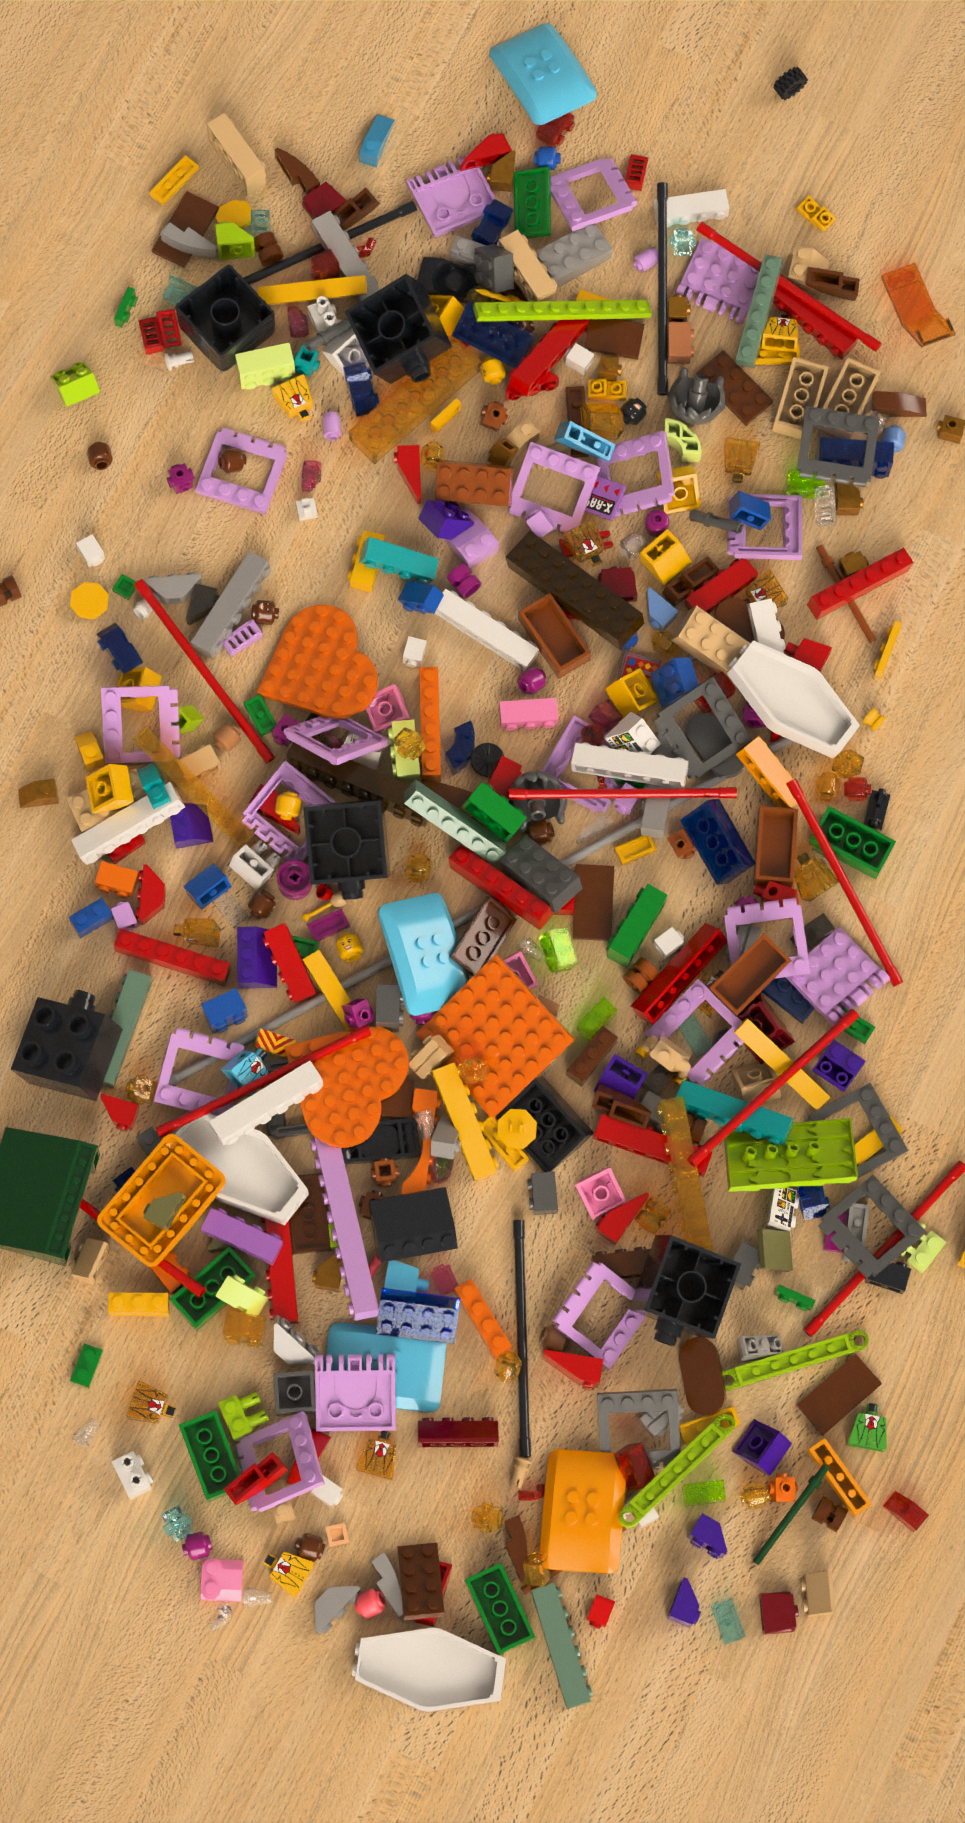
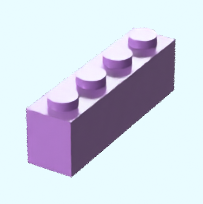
M211 1208L201 1227L202 1233L272 1266L283 1246V1241L280 1240L281 1237L272 1232L270 1234L262 1232L263 1228L255 1224L249 1226L245 1224L244 1219L238 1216L232 1218L221 1208H216V1210Z

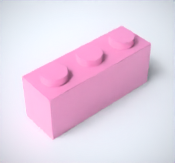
M556 698L502 701L499 703L501 729L506 731H513L517 728L531 730L539 726L552 728L558 724Z

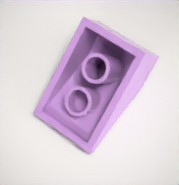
M465 507L462 511L469 514V518L474 522L473 526L452 540H444L459 560L472 569L498 552L499 542L490 530Z

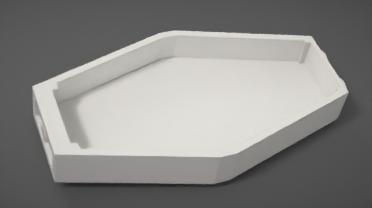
M752 641L749 646L745 644L739 651L741 654L739 659L735 657L729 664L731 669L727 675L766 727L778 735L834 759L860 725L822 674L814 667L756 641Z
M209 1113L173 1132V1134L181 1138L224 1174L226 1184L215 1197L220 1203L285 1225L309 1195L306 1186L270 1139L261 1131L254 1129L249 1134H242L237 1137L238 1139L234 1143L223 1146L209 1122L217 1116Z
M426 1628L361 1638L360 1643H356L355 1655H358L357 1664L353 1663L352 1676H355V1681L420 1711L433 1712L501 1700L506 1658L442 1629Z

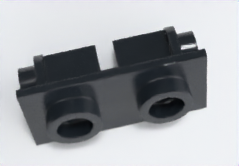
M885 789L872 790L864 825L882 830L890 799V794H887Z

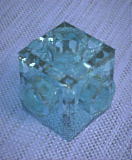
M679 228L673 231V236H670V247H673L674 255H692V248L696 247V237H693L692 230Z
M179 1505L161 1514L166 1523L163 1528L168 1537L173 1536L175 1542L194 1533L190 1527L193 1522L189 1514H183Z

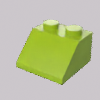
M221 222L215 224L219 260L255 257L254 237L235 223Z

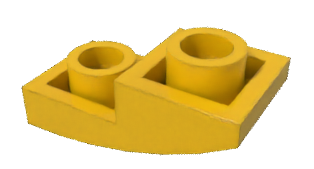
M810 195L796 208L806 220L823 232L836 220L825 206L821 208Z
M607 379L588 380V398L627 400L626 380L607 381Z

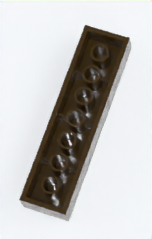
M531 531L505 556L507 565L511 570L545 595L551 593L561 607L619 650L645 623L642 612Z
M295 742L292 743L286 755L287 762L300 773L307 775L308 779L315 782L317 780L321 781L326 787L330 789L337 788L344 795L349 797L353 795L359 801L384 799L385 812L387 810L393 813V816L398 819L405 818L410 820V823L414 826L426 827L428 820L404 804V792L410 785L353 760L343 762L340 765H333L330 761Z

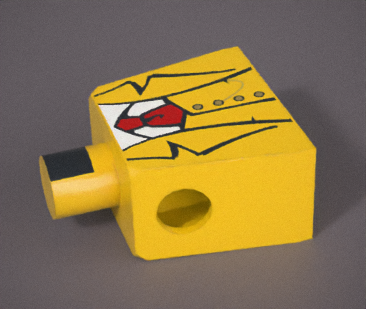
M788 315L771 317L763 332L762 349L797 353V321L790 319Z
M304 374L272 388L273 398L289 418L298 415L301 422L310 419L311 416L308 410L313 407V402Z
M283 1552L280 1559L269 1553L264 1561V1565L273 1569L270 1578L293 1598L297 1597L315 1565L312 1561L287 1552Z

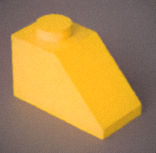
M92 731L74 737L87 772L105 765Z

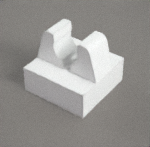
M314 498L296 501L299 521L318 518Z

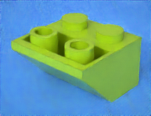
M77 362L71 368L55 372V375L50 376L63 403L67 407L100 393L94 374L85 362Z

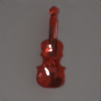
M588 725L581 730L582 743L601 746L602 741L605 740L603 728L600 725ZM596 775L599 782L598 789H606L605 777Z

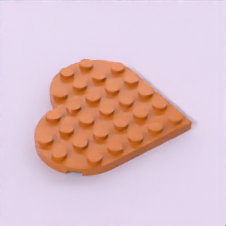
M314 605L298 612L287 624L257 690V695L260 694L261 697L327 718L346 719L358 712L361 713L372 703L378 690V675L372 661L365 654L356 650L358 646V633L351 617L345 611L335 606Z
M368 1026L371 1036L352 1043L312 1063L323 1080V1086H321L322 1088L317 1093H310L305 1096V1099L300 1102L305 1124L310 1133L317 1140L319 1139L328 1144V1146L348 1148L366 1141L380 1122L381 1100L395 1094L407 1077L409 1069L407 1050L403 1042L394 1033L385 1028ZM357 1028L284 1046L288 1063L350 1034Z

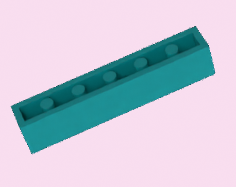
M686 1080L682 1081L675 1097V1106L682 1109V1112L693 1113L701 1119L713 1120L714 1123L720 1126L726 1125L749 1104V1102ZM759 1107L735 1131H744L754 1138H764L774 1145L781 1144L785 1146L793 1127V1118Z

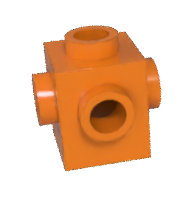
M776 1473V1477L770 1478V1482L767 1484L770 1502H795V1494L798 1490L795 1477H788V1473Z

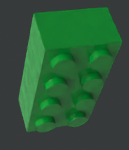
M828 806L819 825L837 859L876 880L896 841ZM813 834L809 845L822 851Z
M647 884L645 889L643 887L640 888L636 895L635 904L632 903L626 912V920L622 919L617 927V935H612L607 943V958L627 969L664 908L667 894L650 884Z
M229 1246L193 1278L206 1287L205 1293L200 1298L183 1286L170 1298V1301L190 1325L198 1331L228 1305V1303L216 1297L227 1276L234 1277L238 1275L245 1280L244 1284L249 1286L256 1280V1275Z
M215 1410L179 1424L207 1503L226 1496L227 1493L224 1489L240 1476L219 1416Z
M502 1563L464 1580L497 1655H502L535 1639L532 1628Z

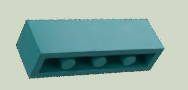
M369 537L363 542L359 563L365 564L367 568L381 569L386 574H397L402 579H413L419 583L429 584L435 580L439 559Z

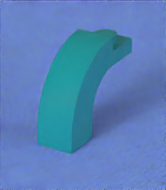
M155 762L137 770L141 784L154 809L171 801L165 788L166 782Z

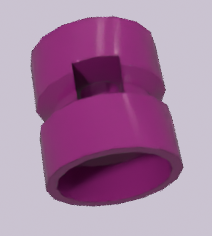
M465 563L458 565L447 576V580L453 587H457V592L463 599L473 595L482 585L475 575H471L472 571Z

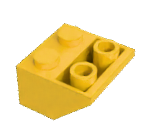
M668 529L641 551L639 561L663 586H666L691 564V560L682 544Z

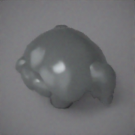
M683 367L667 395L674 415L683 422L694 425L707 424L714 420L725 409L724 377H717L713 384L708 382L709 379L705 375L699 374L695 375L694 378L688 377V369Z
M540 770L529 771L518 776L510 787L565 789L554 775ZM567 799L509 801V804L514 808H520L524 812V816L527 817L519 827L521 832L527 831L528 822H536L553 817L556 818L558 824H564L565 822L564 814Z

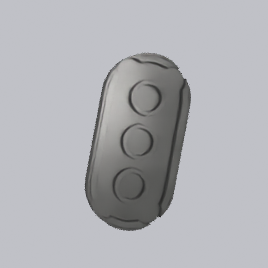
M698 714L691 718L686 726V738L703 761L731 743L729 736L717 717L711 714ZM740 750L710 769L711 772L716 776L732 778L740 774L744 768V764L736 755Z

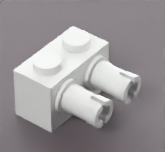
M325 296L318 297L317 303L307 306L308 316L316 333L325 331L341 321L340 319L337 320L335 316L337 311L334 304H330Z
M258 840L251 848L245 844L233 856L229 867L256 891L270 879L274 871L273 868L281 862L279 855L275 858L277 855L275 852L271 853L265 861L259 856L267 849L265 843L261 845L262 840Z
M134 1451L112 1461L130 1500L152 1489L150 1484L153 1483L149 1472L144 1473L141 1467L144 1465L140 1454L135 1455Z

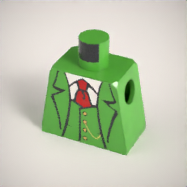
M867 1403L866 1413H857L847 1440V1446L880 1452L886 1450V1418L877 1416L879 1405Z

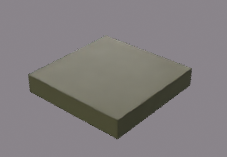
M769 1229L757 1230L760 1269L793 1271L790 1232Z

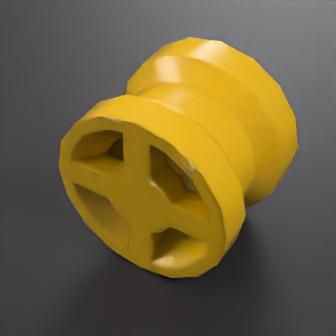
M874 708L864 718L863 723L871 726V730L875 732L884 723L886 717L880 715L878 710Z

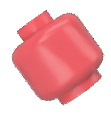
M374 1588L360 1593L356 1598V1612L365 1618H371L382 1613L386 1605L383 1593Z

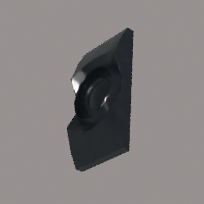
M423 257L417 281L424 285L428 295L454 296L460 303L474 306L475 302H487L488 297L474 290H488L476 283V266L459 265L444 258Z
M416 1117L380 1121L373 1134L366 1141L353 1147L341 1148L344 1163L366 1164L376 1162L382 1158L397 1161L420 1157Z

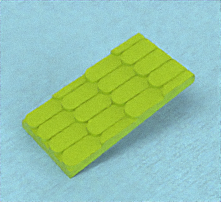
M851 1118L795 1122L785 1146L781 1144L774 1145L764 1138H754L744 1131L737 1132L734 1130L724 1139L728 1192L788 1188L789 1186H823V1184L851 1183L858 1178Z

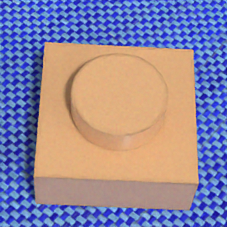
M345 1523L326 1527L329 1547L349 1543Z

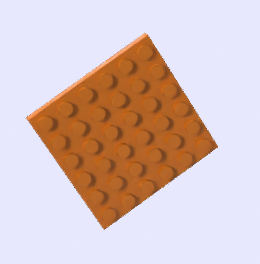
M495 954L416 1033L422 1042L430 1035L432 1037L438 1034L442 1036L446 1043L454 1050L442 1064L446 1066L455 1063L456 1067L460 1066L463 1077H461L463 1085L467 1084L473 1099L493 1118H496L500 1112L575 1041L574 1037L498 954Z

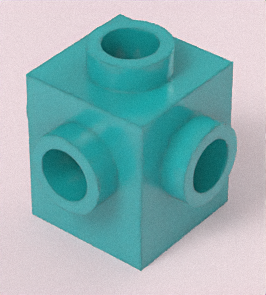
M302 345L299 352H296L293 357L295 371L300 375L304 374V376L311 377L313 372H317L320 366V361H318L319 351L313 350L309 352Z

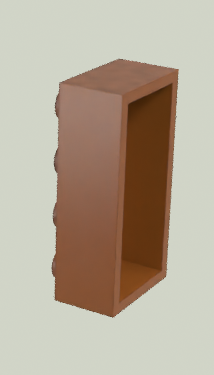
M440 460L437 462L435 499L508 507L512 504L514 467Z
M551 593L518 612L519 622L532 641L538 646L540 653L558 679L590 661V650Z
M760 806L757 820L753 885L761 884L767 886L769 881H773L790 888L792 887L794 882L798 809Z
M763 933L709 989L738 1016L792 960Z

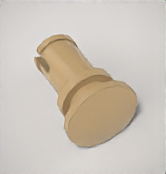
M514 1457L517 1463L513 1466L515 1470L509 1485L522 1489L526 1471H529L528 1464L533 1465V1462L523 1457Z

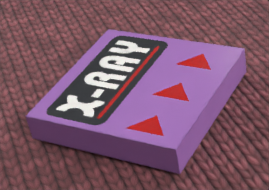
M598 476L585 512L613 521L627 487Z

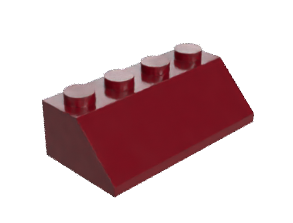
M451 1417L442 1418V1421H434V1418H422V1421H418V1448L498 1447V1421H494L493 1417H483L482 1421H474L472 1417H464L462 1421H454V1418Z

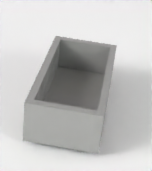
M592 224L565 235L536 251L537 259L545 265L547 274L555 280L557 288L611 259L612 247L598 226Z

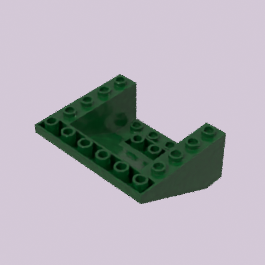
M9 1127L5 1128L0 1144L1 1249L66 1267L71 1251L69 1240L90 1172L95 1173L100 1158L97 1145L64 1137Z

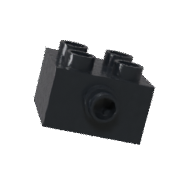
M408 274L401 276L344 311L373 374L390 384L405 375L411 377L414 383L426 380L431 375L429 361L452 348V344L424 285Z
M384 799L316 804L303 807L310 885L338 882V890L342 891V900L363 898L362 889H365V880L388 878L391 875Z
M75 990L73 997L69 998L67 1004L37 997L11 1070L28 1084L97 1101L123 1029L106 1014L94 1011L95 1006L93 1004L96 997L88 992Z
M655 1235L629 1310L656 1320L654 1330L657 1332L655 1333L654 1340L674 1347L677 1341L676 1338L680 1339L683 1331L696 1337L715 1339L741 1263L673 1235Z

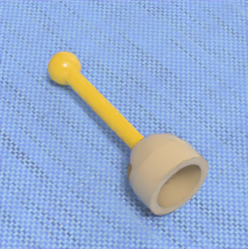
M335 892L331 897V902L309 914H303L302 919L308 921L311 916L332 905L335 907L344 906L346 902L342 900L341 892Z

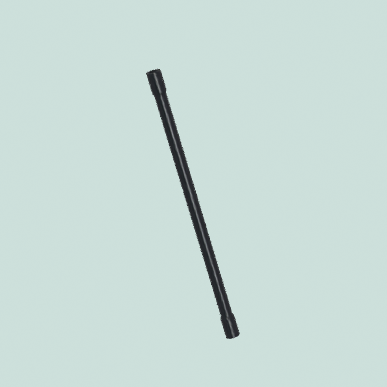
M665 182L657 183V395L659 396L668 395V183Z
M410 201L393 211L346 232L351 240L397 218L417 211L416 205L413 201ZM319 243L243 277V279L249 285L322 253L325 249Z
M513 1220L520 1426L519 1457L528 1458L531 1457V1439L529 1428L524 1253L525 1220Z

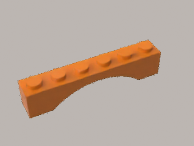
M419 667L422 779L441 782L438 667Z
M418 1088L414 1090L412 1112L416 1116L422 1131L423 1149L415 1170L402 1183L401 1195L425 1191L426 1184L430 1185L432 1173H428L429 1165L433 1166L434 1159L430 1152L433 1129L437 1127L439 1116H435L436 1108L440 1109L441 1097H438V1091Z

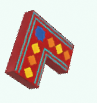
M625 651L617 680L641 668L647 678H651L650 674L660 668L661 661Z

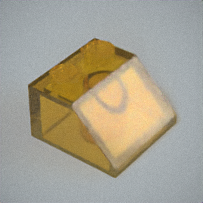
M580 403L581 424L583 428L604 439H618L624 432L623 413L617 404Z

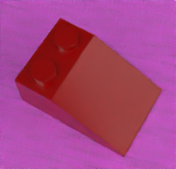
M544 1349L542 1359L573 1382L581 1385L582 1389L594 1390V1388H598L603 1359Z

